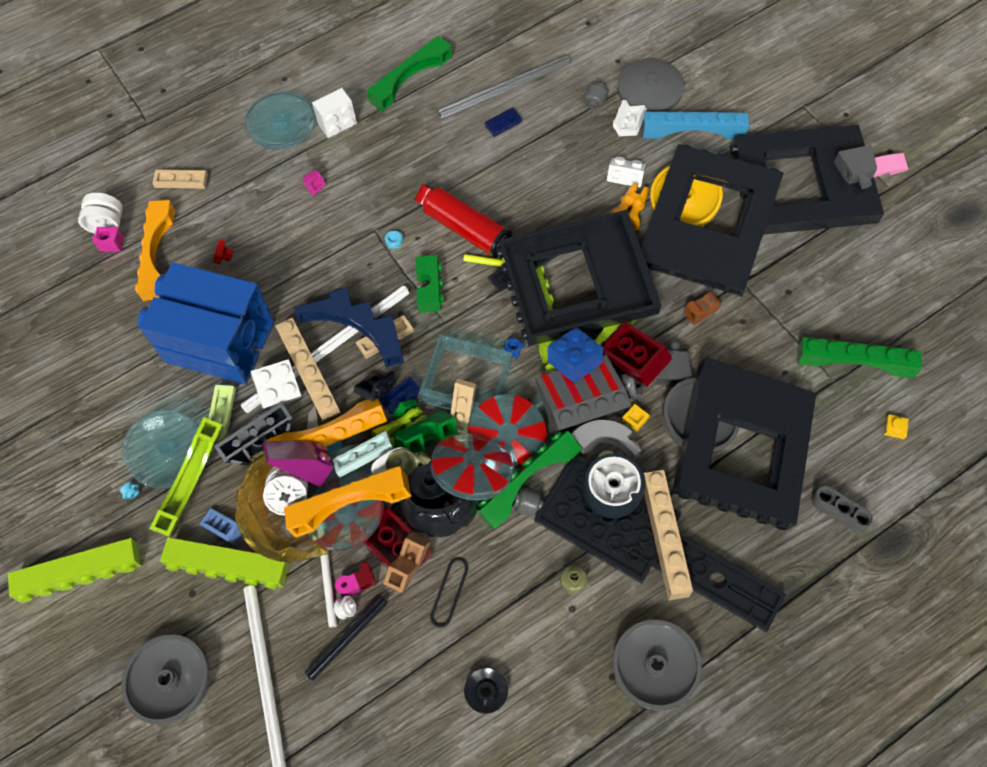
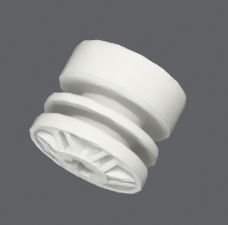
M273 467L267 475L263 498L265 505L270 511L278 515H285L284 507L307 499L309 482L280 468Z

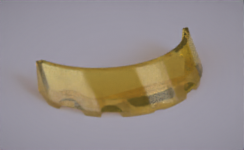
M265 455L249 465L245 471L246 476L241 488L237 490L235 499L237 501L236 522L245 542L260 555L279 562H297L329 554L319 544H316L307 551L296 549L285 543L275 533L268 519L263 498L267 475L273 465L267 463Z

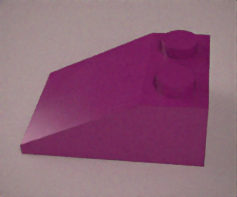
M264 441L263 443L267 463L319 487L322 486L333 469L327 448L320 443L315 444L310 441Z

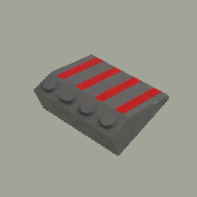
M607 355L603 356L601 365L575 383L558 370L535 377L553 433L631 407L625 387Z

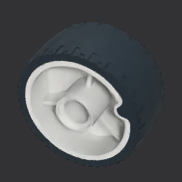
M615 453L602 455L596 458L585 472L583 479L585 501L595 513L602 517L614 519L629 515L638 507L644 495L645 480L642 470L633 459L625 455ZM609 482H616L619 486L613 487Z

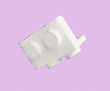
M622 100L617 116L613 121V127L618 136L638 135L644 119V112L647 111L645 105L629 106L627 100Z
M623 157L612 158L607 181L629 186L636 182L639 184L638 187H641L646 164L639 160L628 161Z

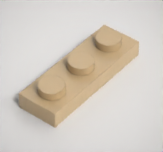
M155 170L152 184L155 188L205 189L208 174L206 170Z
M404 315L394 320L399 340L414 332L413 327ZM367 337L356 342L365 359L379 352Z
M457 379L454 386L451 415L455 417L458 432L467 435L468 426H470L476 384Z

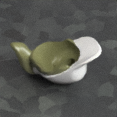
M400 447L389 450L376 459L371 471L373 474H379L390 468L400 466L406 475L409 476L418 467L419 463L423 465L428 464L431 459L423 451L413 453L406 448Z

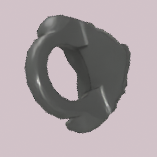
M621 372L618 377L625 387L628 398L632 400L641 398L645 386L641 384L640 388H636L634 378Z

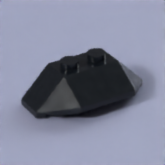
M280 402L231 431L217 442L214 448L225 463L253 467L266 458L263 448L264 441L289 432L292 417L283 403Z

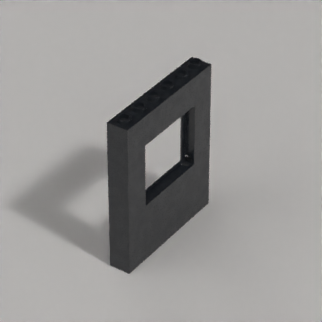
M859 125L737 136L734 138L733 144L730 145V153L734 156V159H742L744 162L751 164L757 163L766 168L767 160L812 156L823 201L776 206L774 201L763 235L877 224L880 222L884 211L874 176L870 179L872 185L866 189H861L859 182L848 184L834 164L839 151L865 146ZM740 192V198L744 200V209L748 194Z
M678 144L641 246L648 269L743 297L784 172L776 168L762 167L757 163H747L742 159L728 158L723 154H713L705 149L699 150L689 145ZM694 179L748 194L734 236L680 221Z
M627 210L499 240V247L496 248L498 259L502 258V273L507 275L506 286L508 291H512V306L517 308L516 319L518 324H522V339L527 341L528 347L557 340L575 327L585 333L657 315L661 310L662 305ZM582 250L599 299L549 311L533 261Z
M705 357L698 366L672 493L677 494L682 499L696 500L704 506L711 505L717 507L718 510L723 512L730 511L736 513L741 518L755 519L760 524L774 525L779 530L786 531L797 525L817 393ZM719 421L777 439L769 488L710 469Z

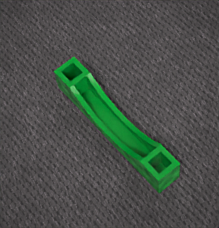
M440 36L430 40L424 47L366 90L369 102L381 112L385 111L394 103L398 89L409 77L424 69L442 66L453 57L452 45Z
M803 337L797 348V364L815 367L830 364H859L884 370L894 376L915 378L922 369V351Z
M559 430L550 437L552 440L548 444H542L536 450L537 453L533 457L530 456L522 462L523 466L518 471L514 470L507 476V481L509 482L503 488L496 492L492 490L493 493L489 497L485 496L479 501L477 513L489 528L496 529L510 516L515 496L529 476L547 465L569 462L582 450V447L569 431Z

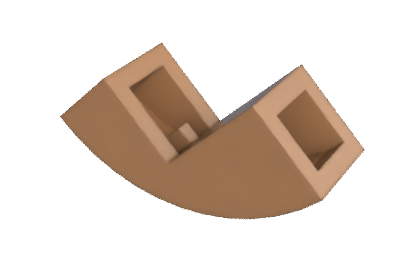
M411 532L405 538L400 556L389 566L383 584L403 593L418 571L431 540Z

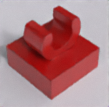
M218 240L214 254V264L220 265L222 259L231 261L233 250L225 248L226 241Z

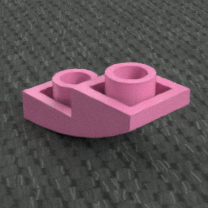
M904 153L875 158L877 171L874 177L888 173L894 175L908 170Z

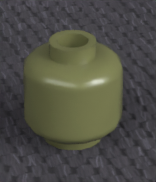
M570 565L562 571L560 586L564 592L569 595H578L586 589L588 578L583 568L577 565Z

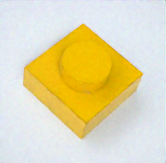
M634 404L622 417V421L638 432L649 420L650 415Z
M889 414L886 417L884 435L905 439L907 437L909 419Z

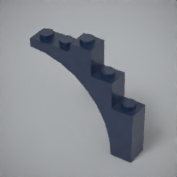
M347 288L329 292L330 299H321L314 303L294 307L299 323L331 321L342 323L361 332L376 346L382 355L386 368L404 363L393 316H384L374 320L370 302H361L352 306Z

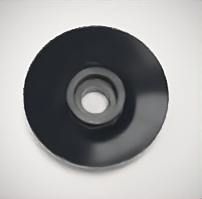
M432 463L422 464L412 472L409 484L416 496L423 499H435L447 492L451 484V476L448 470L436 475Z
M490 668L479 669L473 672L465 683V699L468 705L478 713H494L506 702L508 696L506 680L496 670ZM483 689H490V695L484 696L482 694Z

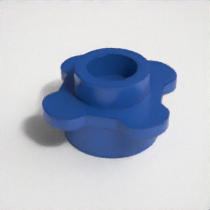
M508 338L506 346L502 348V352L517 358L520 356L519 352L524 348V344L516 338Z

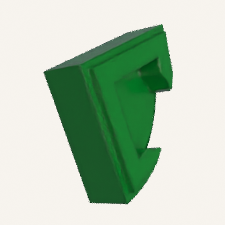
M414 399L401 402L392 416L398 419L409 409L415 408L418 403Z

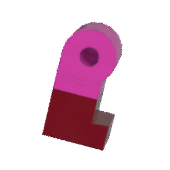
M367 561L359 565L360 571L350 576H340L336 580L335 588L340 595L351 597L377 585Z

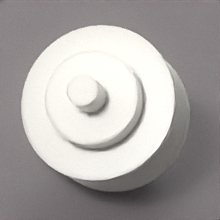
M345 596L335 601L334 611L337 617L346 619L355 615L356 603L352 597Z

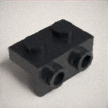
M391 371L385 376L374 372L356 384L353 392L373 402L394 387L396 372Z

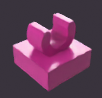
M314 170L311 174L307 173L302 177L306 188L312 195H315L326 185L319 171Z

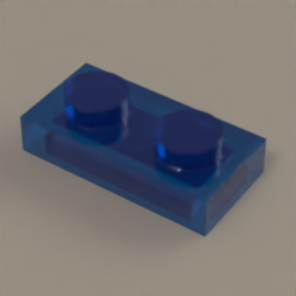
M512 107L486 121L485 127L493 137H496L522 123V117Z
M409 377L381 398L380 402L393 415L401 402L415 399L422 394V389Z

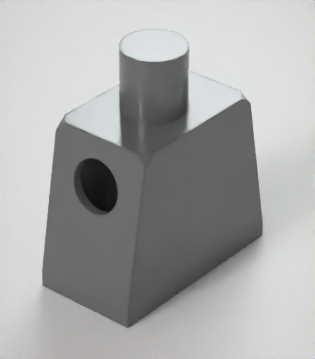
M872 145L839 151L834 160V164L848 184L859 182L861 189H866L872 185L870 179L873 178L877 171Z
M669 343L668 352L672 360L653 380V385L674 387L681 381L692 378L689 354L680 351L679 343Z

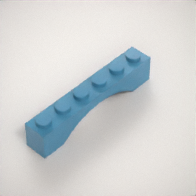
M644 112L643 138L660 139L676 132L700 130L713 132L726 139L734 140L737 136L747 135L749 128L748 113Z

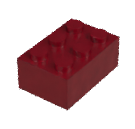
M624 322L602 346L603 355H607L611 364L633 377L645 387H648L672 360L665 346L627 322Z
M386 507L383 510L382 518H375L363 529L370 537L362 544L388 569L400 556L405 538L413 531L391 509ZM429 547L420 567L432 556Z

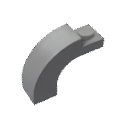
M591 421L580 426L571 434L582 447L580 451L582 455L597 444L609 443L618 447L633 461H636L640 456V446L634 440H630L632 431L614 421Z

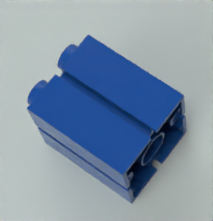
M172 262L166 275L161 274L155 282V295L160 298L154 297L150 306L143 307L139 313L138 326L165 363L247 385L251 371H253L260 356L253 351V348L263 349L275 322L268 306L265 304L266 301L258 285L249 281Z

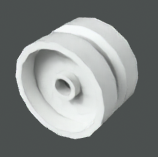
M86 194L82 200L78 223L82 228L94 234L97 227L119 228L123 205L115 197L108 194Z

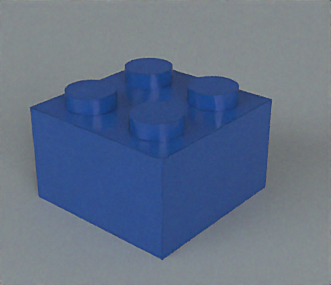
M577 327L548 345V362L573 383L597 368L603 361V347Z

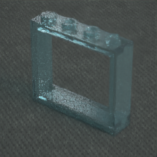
M439 335L418 393L420 402L451 410L453 395L431 390L444 350H449L504 364L494 394L499 405L513 361L512 353L504 351V349L491 348L487 344L479 345L470 340H459L453 336ZM474 401L472 416L493 421L478 408L481 403Z

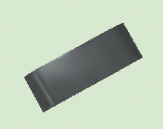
M829 486L820 487L812 497L814 507L854 532H863L873 522L871 512ZM820 495H824L827 501L822 500ZM838 506L843 507L846 512H841ZM857 517L861 518L864 524L859 523Z

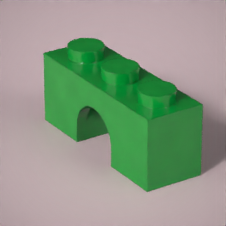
M437 255L416 256L417 280L429 282V285L426 287L417 288L419 313L441 311V304H444L443 293H440V288H443V279L439 277V273H442V262H438Z
M440 411L394 433L393 438L396 448L403 447L413 453L426 451L424 442L429 440L443 441L450 436L458 435L455 417Z

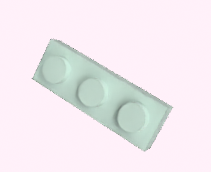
M385 431L332 459L336 473L339 477H342L394 448L389 435Z

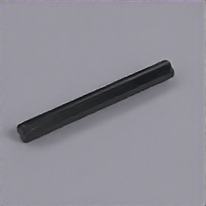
M378 596L305 671V675L310 680H315L387 605V601L382 596Z

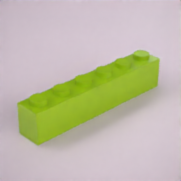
M132 538L10 572L8 573L9 596L20 603L31 601L32 598L37 596L45 597L52 595L53 592L58 590H70L75 585L91 584L99 578L107 579L114 577V574L120 572H132L135 568L142 566L139 545Z
M167 538L160 558V562L170 571L177 572L178 569H182L191 575H197L199 572L204 573L209 578L217 579V576H221L230 582L242 580L245 584L254 586L259 583L273 590H276L277 587L284 588L290 563L285 558L174 538Z

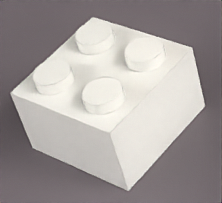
M342 88L312 102L318 125L327 138L357 124L352 101Z
M289 359L251 371L263 410L280 402L286 403L301 397Z

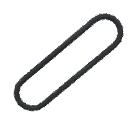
M453 559L448 565L430 616L431 623L437 628L446 627L451 621L468 572V564L463 559ZM460 561L465 565V572L448 620L445 624L439 625L433 619L450 568L454 562Z

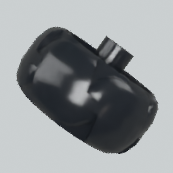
M455 465L447 469L451 476L450 487L442 496L430 499L432 509L416 505L423 498L416 496L410 488L412 497L400 500L404 519L413 530L418 533H426L429 537H447L455 534L463 527L466 528L474 520L479 507V495L475 480L474 494H466L452 489L465 468L460 469ZM449 500H458L453 504L449 502Z

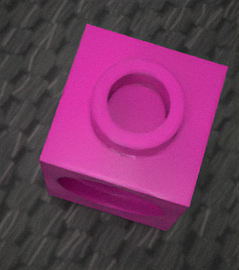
M97 227L93 235V243L99 251L121 252L124 236L119 228Z

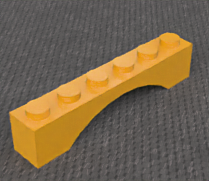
M170 200L149 201L148 208L145 210L146 223L143 225L144 238L141 240L140 268L137 270L138 283L135 285L136 293L139 294L143 301L153 300L154 297L160 298L155 295L154 291L155 282L160 276L156 266V252L162 237L174 224L175 209Z
M378 398L373 402L367 399L359 402L348 412L326 424L304 431L282 433L266 441H310L315 444L320 443L326 447L387 422Z
M400 466L393 467L382 473L370 475L368 478L353 481L343 487L334 488L329 492L314 495L304 501L295 502L290 506L284 507L286 529L296 538L315 531L330 514L350 503L372 499L395 503L412 497L408 477Z

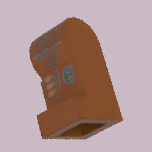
M710 292L695 302L687 303L684 314L693 325H696L716 312L722 303L713 292Z

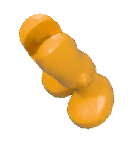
M636 182L621 197V204L610 211V213L623 211L632 206L628 214L635 232L640 227L639 212L645 208L649 194V188L646 186L641 194H637L636 191L639 184Z

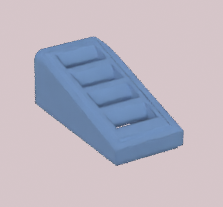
M210 508L199 524L232 545L237 544L246 530L241 524L213 508ZM215 516H217L213 524L210 526L212 520L215 518Z

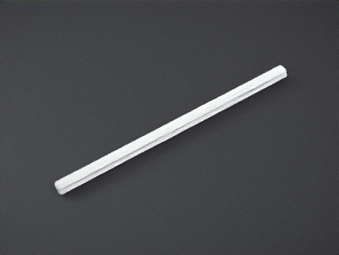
M402 285L372 307L374 319L409 294L408 289ZM346 326L311 352L315 363L358 331ZM293 365L291 368L296 378L300 374L296 366ZM255 393L241 404L242 409L246 413H249L261 404L258 394Z
M250 585L244 587L243 590L272 766L286 767L256 587Z

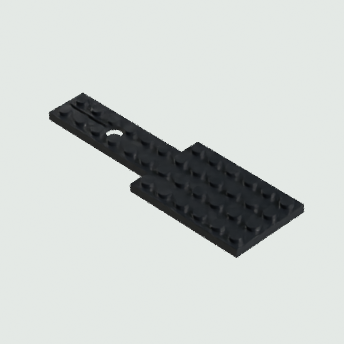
M576 455L571 459L536 515L534 522L641 584L644 582L651 567L662 572L645 495H643L638 507L625 517L612 519L598 515L589 507L583 494V479L591 462ZM609 482L613 487L619 486L616 482ZM674 509L677 522L682 513ZM680 535L693 591L762 631L767 632L786 594ZM712 574H722L725 577V587L721 589L713 587L710 583Z

